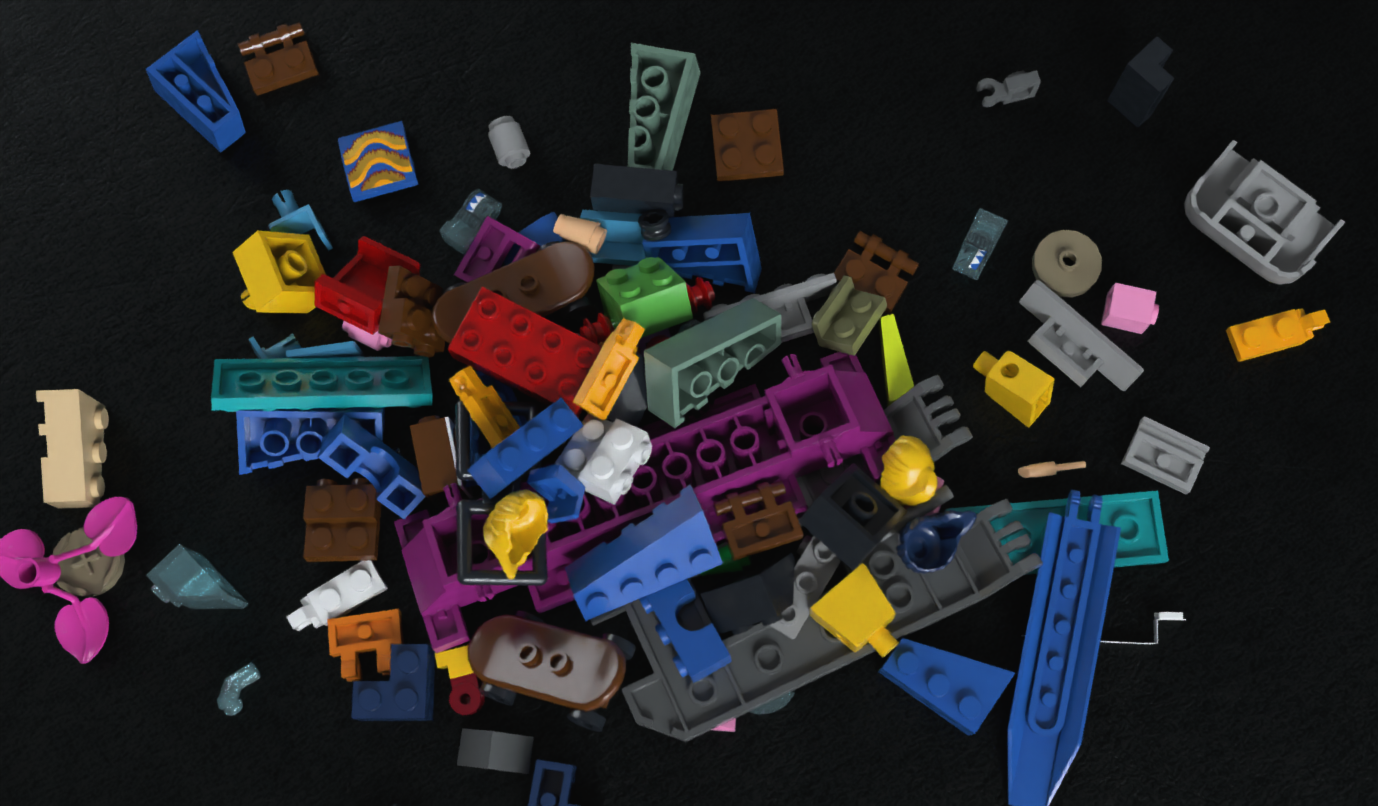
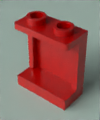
M362 236L358 240L357 255L334 278L322 274L315 280L314 306L374 335L379 330L389 266H401L419 275L420 264L410 257Z

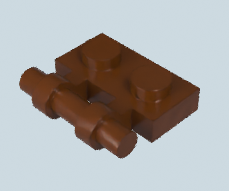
M300 22L290 26L287 24L277 26L276 31L261 36L257 33L249 36V40L238 43L242 56L255 52L256 58L244 63L252 88L257 96L319 75L307 41L298 44L294 43L293 38L305 35ZM283 42L284 49L267 54L265 48Z
M860 230L854 243L865 249L861 255L850 249L847 251L834 272L837 279L836 284L838 285L844 275L851 277L855 290L885 297L887 303L885 312L890 314L908 284L907 281L897 275L901 269L913 275L919 263L909 258V253L901 249L896 251L882 243V238L875 234L871 237ZM877 255L890 262L891 265L888 270L871 262L873 256Z
M782 480L768 484L766 481L757 484L756 489L741 494L735 491L726 494L725 499L713 502L716 516L730 512L734 519L723 523L721 526L733 561L803 537L804 534L791 501L780 505L776 504L775 497L786 494ZM761 502L764 510L746 516L744 507Z

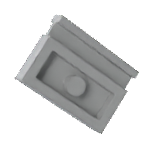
M1144 416L1140 420L1139 427L1131 440L1121 464L1179 492L1188 494L1193 487L1204 462L1203 459L1210 447Z

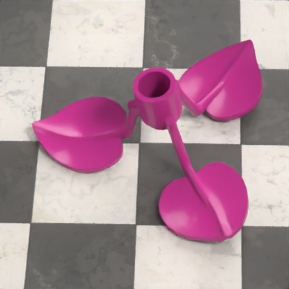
M126 497L107 499L96 505L89 512L84 523L85 534L94 540L89 545L62 554L44 557V544L34 531L19 529L8 533L0 539V576L9 585L18 589L42 587L44 593L55 594L72 603V605L64 606L59 611L55 620V633L63 648L76 657L80 664L91 661L103 647L108 635L109 618L104 605L98 599L86 598L80 602L77 596L53 586L61 575V568L58 562L95 550L98 546L100 551L106 556L116 557L126 553L133 546L137 536V520L134 505Z

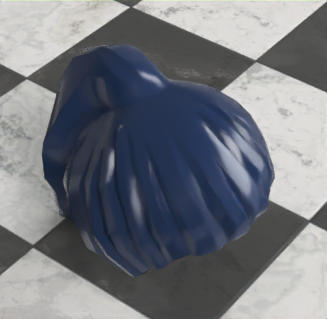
M948 510L944 513H934L910 520L898 533V544L896 546L898 556L906 568L911 569L915 573L927 574L928 572L933 573L944 569L953 560L961 537L966 535L973 527L977 518L976 513L973 511L959 512Z

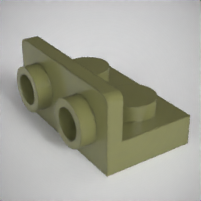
M844 275L838 285L832 289L829 298L820 311H817L813 317L812 328L819 346L855 356L887 308L885 297L855 290L852 278Z

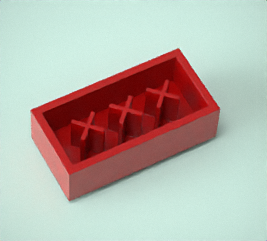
M483 286L448 347L452 358L468 366L471 365L472 368L548 407L562 397L578 419L584 409L573 403V400L602 349L601 346Z

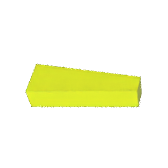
M894 314L880 317L878 323L887 407L914 387Z

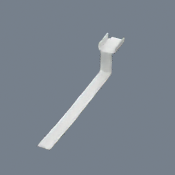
M1181 612L1154 613V643L1100 642L1158 644V620L1186 619H1183V613Z

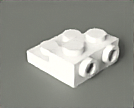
M588 413L582 422L584 426L573 435L555 462V465L560 464L565 467L570 474L585 486L586 492L615 505L621 494H626L630 489L633 476L639 466L644 465L648 461L652 452V444L648 433L619 419H616L614 423L606 419L601 420Z

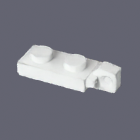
M372 560L361 561L308 593L306 597L300 600L303 607L288 615L287 619L292 628L297 631L313 623L315 628H319L322 625L328 626L327 619L343 617L386 591L388 587Z

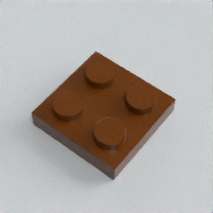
M777 109L711 115L717 182L783 176L784 168Z

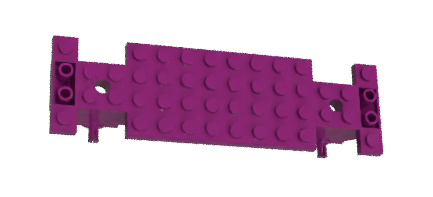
M837 352L821 358L820 365L822 368L815 371H802L796 354H790V360L787 355L782 359V363L789 377L781 384L764 390V397L760 396L756 384L716 398L713 405L709 404L710 409L706 413L702 410L700 411L701 417L695 419L694 415L689 416V422H682L676 428L662 419L640 427L639 429L648 433L652 444V452L648 461L644 465H640L635 472L628 492L624 495L621 494L614 505L584 491L580 514L577 519L557 523L548 522V530L546 531L548 580L541 586L528 585L536 611L540 614L575 600L565 567L601 543H611L622 534L621 530L631 523L637 526L653 515L652 509L663 502L668 505L681 496L680 491L690 484L703 510L715 544L718 545L726 541L721 529L722 524L734 520L730 512L716 516L713 508V502L725 499L726 494L735 491L741 494L756 489L757 484L766 481L768 484L782 480L786 494L775 497L776 504L780 505L791 501L795 513L798 514L808 510V506L796 478L827 466L835 467L834 463L839 465L843 460L860 453L872 480L876 483L881 482V473L884 470L882 455L889 450L896 439L856 354L853 356ZM812 426H817L822 429V431L816 435H811L805 432L806 429ZM549 463L543 464V468H544V467H547V466H549V465H551V464H549ZM520 482L521 490L527 489L543 497L527 482ZM457 483L450 484L452 490L448 485L443 488L449 507L440 514L432 517L428 509L407 516L405 519L402 518L394 521L419 610L423 616L432 648L436 653L470 641L461 607L476 601H487V597L492 599L495 594L518 586L462 585L458 582L456 505L463 499ZM543 497L546 508H548L549 501ZM761 502L744 507L746 516L764 510ZM471 515L472 570H503L498 558L484 541L483 527L489 515ZM532 551L527 555L524 564L518 566L517 570H532ZM488 553L484 562L473 564L477 555Z

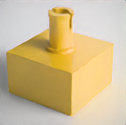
M258 230L233 251L247 290L241 293V299H245L250 295L243 301L246 307L256 310V312L309 313L316 308L314 306L315 280L322 274H325V271L308 234Z

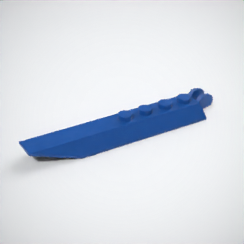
M1071 490L1069 493L1065 517L1048 512L1040 554L1043 565L1038 567L1007 727L1009 805L1049 806L1081 746L1121 527L1099 524L1103 499L1099 495L1093 494L1089 501L1087 521L1076 519L1081 500L1080 492L1076 490Z

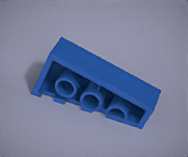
M350 407L348 409L313 408L311 410L276 409L273 411L256 409L236 411L239 475L252 473L253 469L268 466L271 469L284 466V463L290 461L318 459L323 437L344 415H347L383 442L385 407L380 409Z

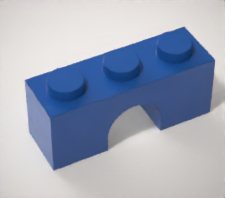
M561 397L484 454L468 469V472L487 496L492 499L533 465L566 442L584 425Z
M344 415L323 437L318 458L346 478L354 471L363 475L374 486L377 493L376 500L401 518L405 519L425 498L418 468L347 415Z
M685 579L644 596L639 601L647 614L654 611L660 622L654 628L664 646L671 643L677 655L672 660L681 677L683 678L689 674L692 682L695 683L731 663L732 660L712 623L697 631L686 630L678 624V615L681 609L696 600L694 590L689 581Z

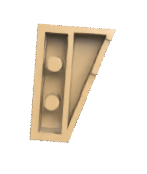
M79 389L36 391L37 402H44L45 424H38L39 435H46L48 457L41 458L44 503L56 508L95 507L100 503V497L104 495L105 491L104 479L101 476L102 463L105 462L107 457L106 445L103 442L104 429L108 427L109 416L105 406Z

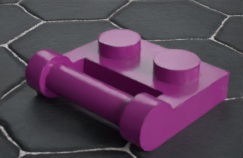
M487 216L454 275L466 282H470L499 269L514 243L521 247L512 262L535 253L540 248V245Z

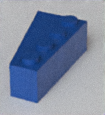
M691 484L681 490V496L667 505L663 502L652 509L653 515L637 526L631 523L621 530L622 534L620 537L609 544L606 542L601 543L565 567L573 596L585 621L723 564Z

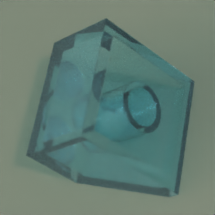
M178 544L147 574L148 578L155 584L151 587L152 591L165 603L171 601L177 607L184 605L192 609H244L249 604L202 554L181 544Z

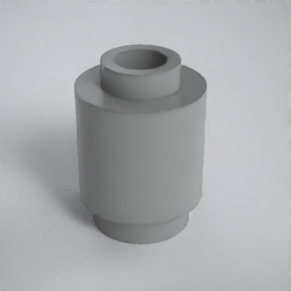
M503 116L492 121L489 124L490 132L488 136L499 164L510 169L525 164L526 159L530 155V150L519 123L515 122L511 116Z

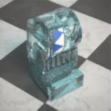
M480 189L474 190L451 222L447 220L439 230L444 242L465 255L486 217L488 216L496 220L501 211L502 204Z
M979 208L952 269L978 280L1008 220Z

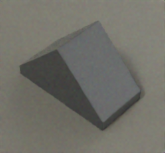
M462 728L457 765L530 774L535 737Z

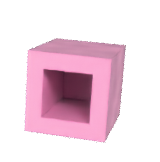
M1115 283L1107 293L1101 325L1142 334L1150 324L1154 325L1157 320L1159 305L1154 304L1156 292Z

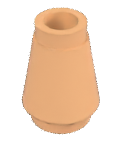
M560 214L553 232L566 241L578 243L586 248L588 252L597 255L604 243L607 229L602 228L599 222Z

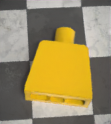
M984 351L975 361L973 368L986 377V394L1028 428L1050 404L1055 379L1013 352H1005L998 360Z
M863 563L810 608V616L855 653L869 642L881 657H884L899 643L885 628L894 620L896 613Z

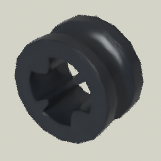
M649 210L639 217L638 223L641 228L642 238L648 241H657L666 238L671 233V224L668 222L669 216L665 210Z

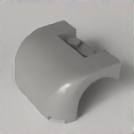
M1232 140L1203 177H1200L1187 194L1184 203L1185 214L1192 225L1265 280L1279 285L1292 283L1316 263L1314 258L1345 222L1341 219L1333 225L1317 213L1320 207L1315 204L1317 202L1315 199L1262 160L1258 162L1253 158L1251 162H1248L1232 150L1237 144L1235 140Z

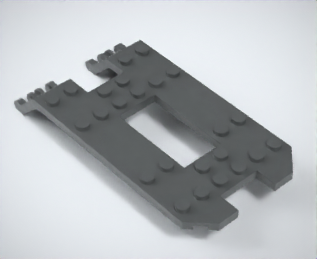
M939 375L918 383L883 410L894 432L895 439L897 440L903 435L920 438L930 450L933 462L973 437L968 427L963 426L943 438L939 429L946 424H952L960 419L961 414L957 408L943 413L935 419L932 418L935 414L948 409L954 404L951 396H944L926 407L923 398L943 389L944 384ZM861 453L843 460L839 465L834 463L835 467L827 466L796 478L808 509L818 496L853 463L871 478ZM1008 499L997 502L976 515L977 518L973 527L966 535L961 537L953 560L944 569L933 573L928 572L927 574L915 573L911 569H907L896 551L899 531L880 542L861 562V564L863 563L867 567L896 613L894 620L885 628L897 641L989 597L1022 575L1043 565L1041 558L1036 553L1028 555L1014 565L1007 555L1030 544L1031 540L1027 534L1004 545L1001 544L1002 540L1023 529L1020 521H1014L996 533L990 524L991 521L1002 518L1012 512L1013 508ZM806 511L796 514L798 521ZM841 561L840 563L848 576L853 570ZM701 573L687 579L694 590L696 600L685 605L678 615V624L689 631H697L711 624L691 581L701 576ZM826 591V592L822 593V594L820 595L818 601H819L823 596H825L829 591ZM639 599L590 619L594 626L624 611L627 612L654 674L622 688L625 699L638 725L685 742L876 651L868 642L855 653L818 624L810 614L795 639H790L769 625L763 626L761 622L744 633L723 640L732 662L693 683L689 674L683 678L681 677L672 660L677 655L671 643L664 646L654 626L660 623L654 611L649 614L645 612Z

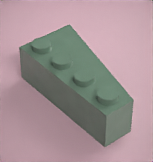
M631 43L632 68L630 70L631 99L629 105L628 167L673 171L700 76L697 59L694 53Z
M751 298L644 350L648 410L672 427L676 428L685 421L683 417L685 413L692 408L699 410L708 403L707 396L719 386L724 389L734 382V378L739 370L743 367L749 370L781 344V314L758 300Z

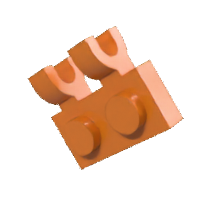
M399 609L327 619L330 655L332 657L341 656V676L343 679L347 678L348 682L363 680L358 653L377 651L378 673H382V676H390L391 644H404L402 615Z

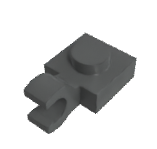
M1037 70L1028 73L1017 71L1005 78L1003 83H999L991 78L982 79L977 85V91L989 90L993 94L983 98V107H991L1001 101L1004 105L1035 97L1041 81Z

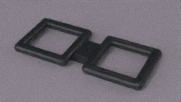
M459 400L455 404L456 476L460 480L476 481L468 472V469L471 467L470 413L463 404V401ZM503 401L512 416H527V422L541 413V406L536 402ZM543 459L492 499L482 489V500H460L457 503V579L460 584L541 586L547 582L546 532L539 537L538 543L532 550V570H517L513 579L507 578L503 570H472L471 515H489L495 510V504L512 492L521 491L520 482L528 481L530 470L543 468Z

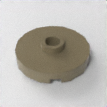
M1060 230L1049 234L1039 243L1032 257V271L1036 280H1040L1059 297L1072 298L1084 294L1096 283L1102 271V257L1097 245L1088 236L1077 231ZM1063 258H1070L1073 261V266L1065 265Z

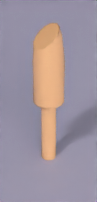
M1054 461L1036 463L1019 468L1018 473L1023 478L1056 475L1057 471L1085 468L1086 462L1078 461L1055 464Z

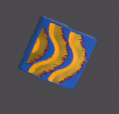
M402 121L338 138L343 166L354 202L419 185Z

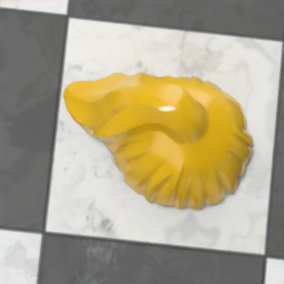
M904 435L899 437L890 446L889 450L882 455L884 470L881 473L880 486L901 506H915L929 501L935 494L937 476L934 472V462L930 450L920 438Z
M527 489L512 492L496 503L495 510L489 514L483 527L484 541L498 558L503 571L509 579L515 578L518 566L524 564L527 555L538 543L539 537L548 530V514L543 497Z

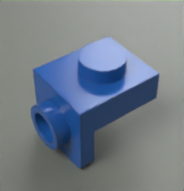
M552 464L544 468L530 470L527 483L549 501L547 521L549 523H557L577 519L580 514L585 486L560 464Z

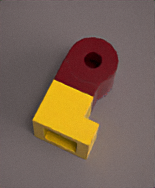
M468 645L434 653L437 668H448L452 686L449 696L451 708L461 715H474L478 713L484 706L485 696L479 692L482 680L472 671L469 664Z

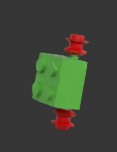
M660 257L645 258L637 265L626 269L612 270L606 276L596 279L605 315L598 313L597 322L591 323L587 318L583 319L584 326L580 328L581 337L599 345V343L607 340L624 318L638 323L645 329L641 336L643 338L693 319V315H696L698 312V306L703 305L707 310H710L712 307L711 301L715 300V294L711 284L708 281L704 282L701 277H697L695 286L690 287Z

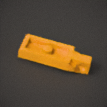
M1303 308L1292 309L1231 326L1226 332L1238 362L1302 345L1314 337L1312 331L1324 328V325L1330 323L1326 310L1306 315Z
M624 318L621 320L615 331L605 341L573 403L601 420L607 418L639 359L636 356L638 349L636 345L645 331L642 326Z
M471 365L460 370L449 379L456 395L463 401L472 420L478 425L490 443L491 448H494L520 428L492 385L489 387L484 385Z

